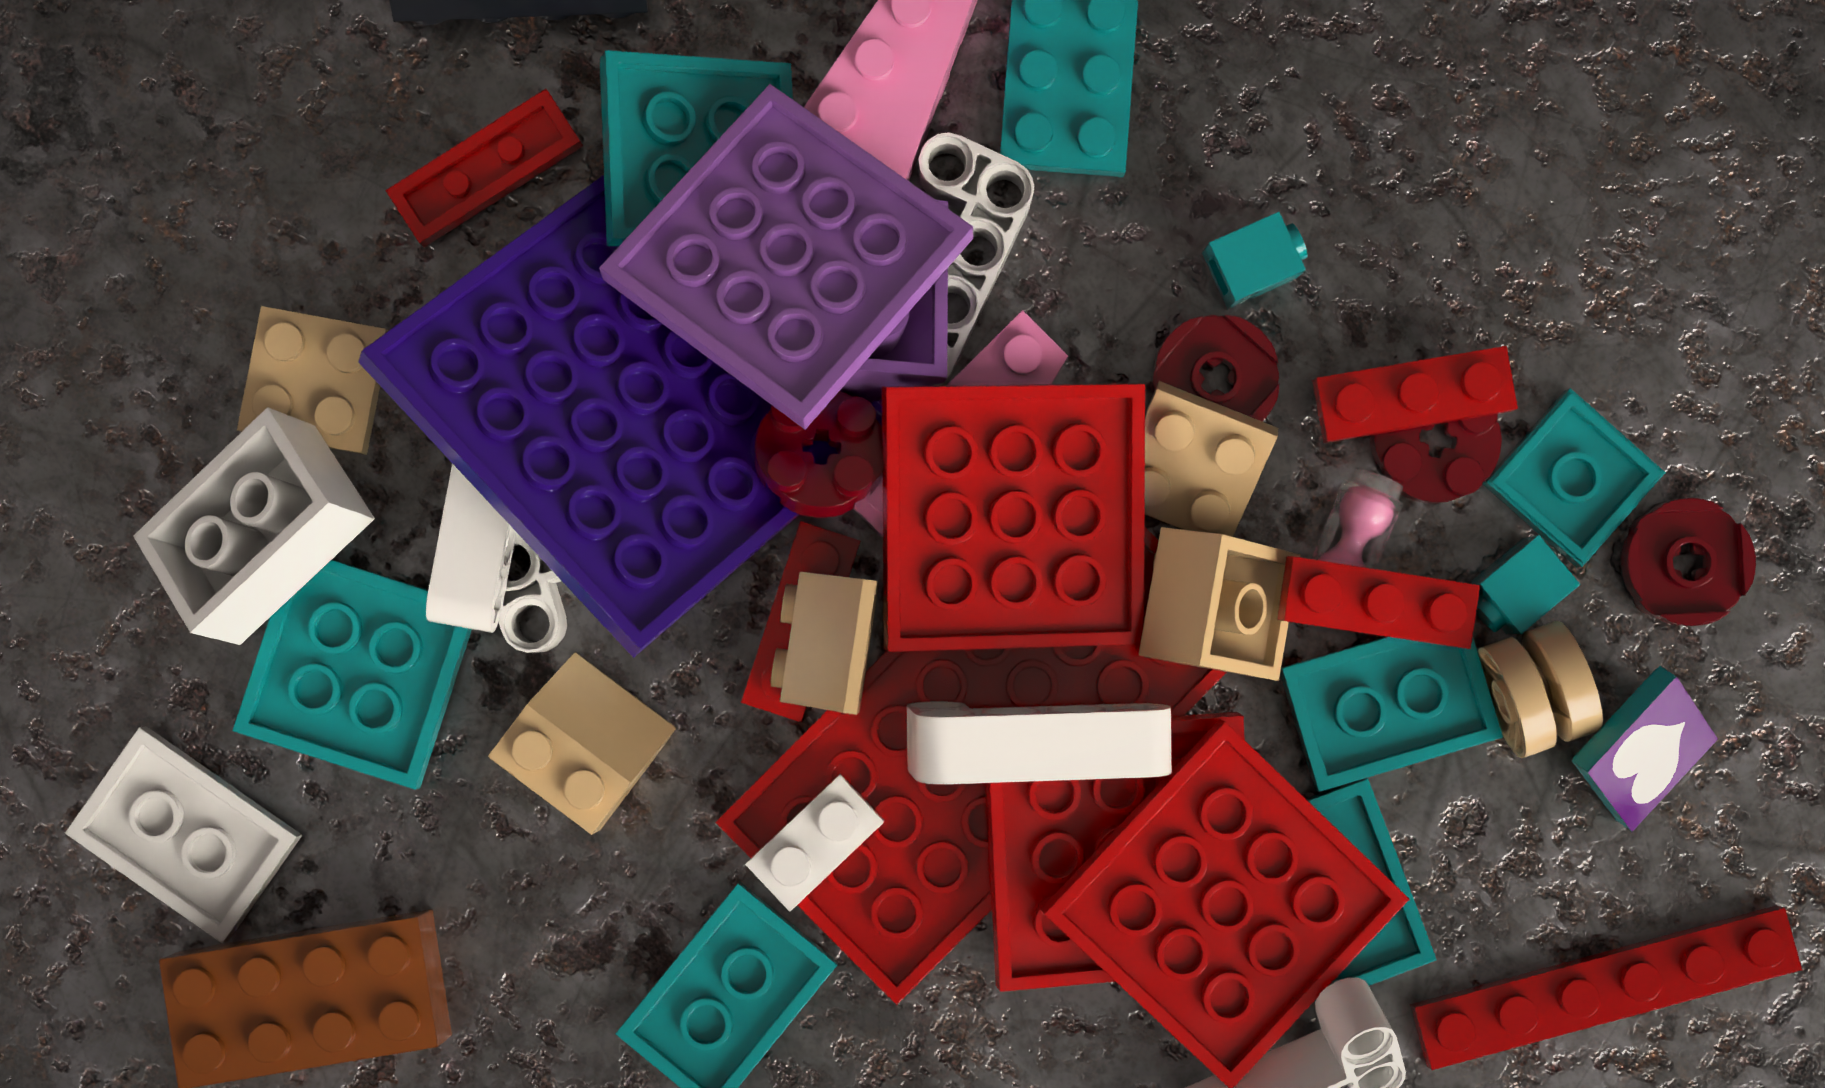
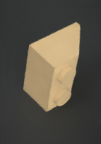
M1161 527L1158 547L1153 561L1154 570L1146 615L1144 617L1139 656L1279 681L1289 624L1287 621L1277 620L1286 556L1300 557V554L1223 534Z
M800 572L798 585L786 584L780 622L792 624L788 650L776 648L771 676V687L782 688L780 702L854 715L860 712L879 587L877 581Z
M575 652L525 706L488 757L589 834L593 835L604 827L676 731L677 727Z

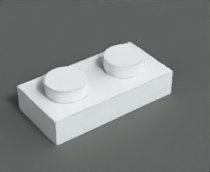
M839 774L745 865L790 912L877 830L885 820Z

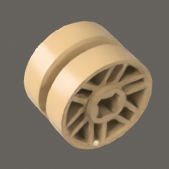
M1556 620L1525 631L1522 637V645L1515 638L1509 637L1478 649L1477 652L1502 735L1511 750L1519 758H1525L1553 748L1556 745L1557 735L1562 740L1570 742L1598 732L1602 727V707L1593 675L1577 641L1562 622Z

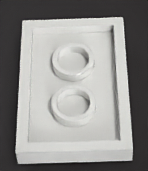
M147 726L137 729L65 832L73 840L221 943L231 939L302 837V834Z

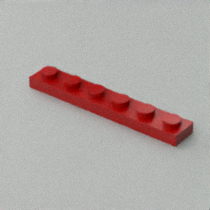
M1775 905L1410 1004L1426 1065L1431 1070L1794 973L1801 971L1802 967L1784 907Z

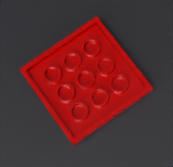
M1145 384L882 386L884 649L887 652L1141 644L1144 627Z
M1237 711L1171 716V770L1219 719L1225 721L1245 740L1244 716ZM1165 776L986 783L995 984L1000 992L1115 982L1048 919L1040 909Z
M1219 719L1172 769V773L1166 775L1040 910L1228 1088H1234L1310 1007L1319 994L1338 977L1410 899L1232 727Z

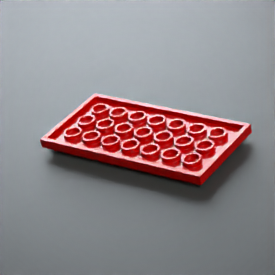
M1146 527L1144 538V617L1146 615L1154 570L1153 561L1159 541ZM1140 644L905 652L886 651L865 673L860 712L854 715L827 710L715 823L752 858L841 774L885 821L797 906L898 1005L992 910L986 783L927 784L916 781L908 772L907 704L947 701L963 703L970 709L1151 703L1171 706V716H1183L1227 672L1139 656Z

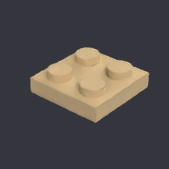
M261 306L237 431L242 432L268 407L315 425L331 449L367 455L380 385L358 363L361 351L388 332V330Z
M1159 381L1145 413V515L1183 530L1216 533L1233 537L1277 440L1279 428Z

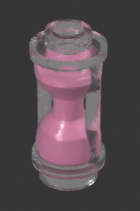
M1355 468L1351 480H1343L1311 559L1376 569L1403 506V503L1398 500L1403 486L1374 472ZM1340 524L1342 529L1341 538L1333 548L1329 549ZM1374 539L1364 563L1362 558L1363 549L1370 540Z

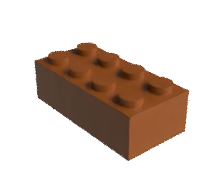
M433 909L181 950L159 959L178 1088L200 1087L435 1048L452 1036Z

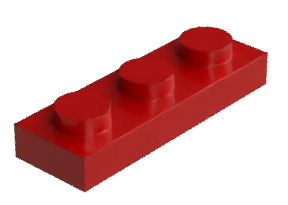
M545 88L385 191L419 244L426 247L583 147V144L547 88Z
M1507 346L1317 377L1312 380L1323 443L1506 413L1518 409Z
M800 521L741 703L798 722L803 721L807 706L780 702L782 688L771 687L776 648L788 650L792 624L780 622L786 584L798 585L800 572L850 577L861 540Z
M1286 556L1277 620L1471 649L1480 585Z

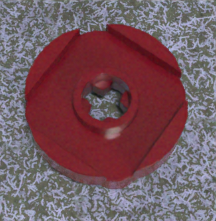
M1230 315L1201 316L1182 323L1162 343L1154 360L1150 385L1153 394L1158 382L1161 381L1263 422L1272 411L1278 398L1280 385L1278 384V359L1275 348L1267 336L1249 321ZM1222 362L1231 370L1227 374L1226 380L1232 387L1226 394L1218 389L1209 394L1201 387L1205 378L1199 370L1205 363L1215 368Z
M839 391L805 430L774 406H771V410L762 419L756 434L754 462L757 475L764 487L767 483L770 490L780 497V504L797 514L808 517L827 518L839 516L854 509L856 502L864 499L869 492L870 495L874 492L883 476L882 427L876 419L875 408L865 398L852 397ZM814 441L828 442L829 446L836 448L838 454H830L827 464L820 465L814 463L812 453L802 451L805 446L813 445Z
M1498 414L1440 423L1445 426V434L1452 438L1451 448L1442 449L1438 458L1428 455L1429 445L1420 441L1421 431H1430L1435 424L1370 435L1371 453L1376 465L1379 464L1382 474L1389 480L1388 483L1397 493L1421 503H1446L1476 492L1494 471L1502 445L1501 428L1497 420Z
M1684 498L1655 506L1632 522L1622 548V576L1627 590L1632 595L1633 603L1641 612L1652 615L1662 622L1671 625L1698 626L1722 619L1731 612L1729 610L1737 604L1741 596H1746L1753 584L1756 570V555L1750 534L1741 523L1737 524L1729 514L1722 511L1723 507L1709 500ZM1684 544L1690 546L1692 555L1702 556L1703 567L1692 571V580L1690 581L1683 579L1681 571L1674 569L1673 557L1680 555L1681 546Z

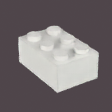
M267 407L137 531L133 537L190 633L241 645L375 518L315 425Z

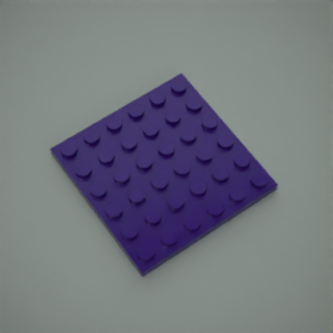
M602 175L361 351L358 363L634 658L800 514L792 512L780 504V497L770 490L767 483L764 487L756 472L754 462L756 434L762 419L771 410L772 405L603 280L599 267L619 246H607L604 175ZM881 399L870 403L875 408L876 419L882 427ZM814 441L813 445L805 446L802 451L812 453L814 463L820 465L827 464L830 454H838L836 448L829 446L828 442Z

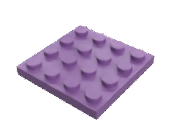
M769 84L599 269L604 281L806 430L973 240V226Z

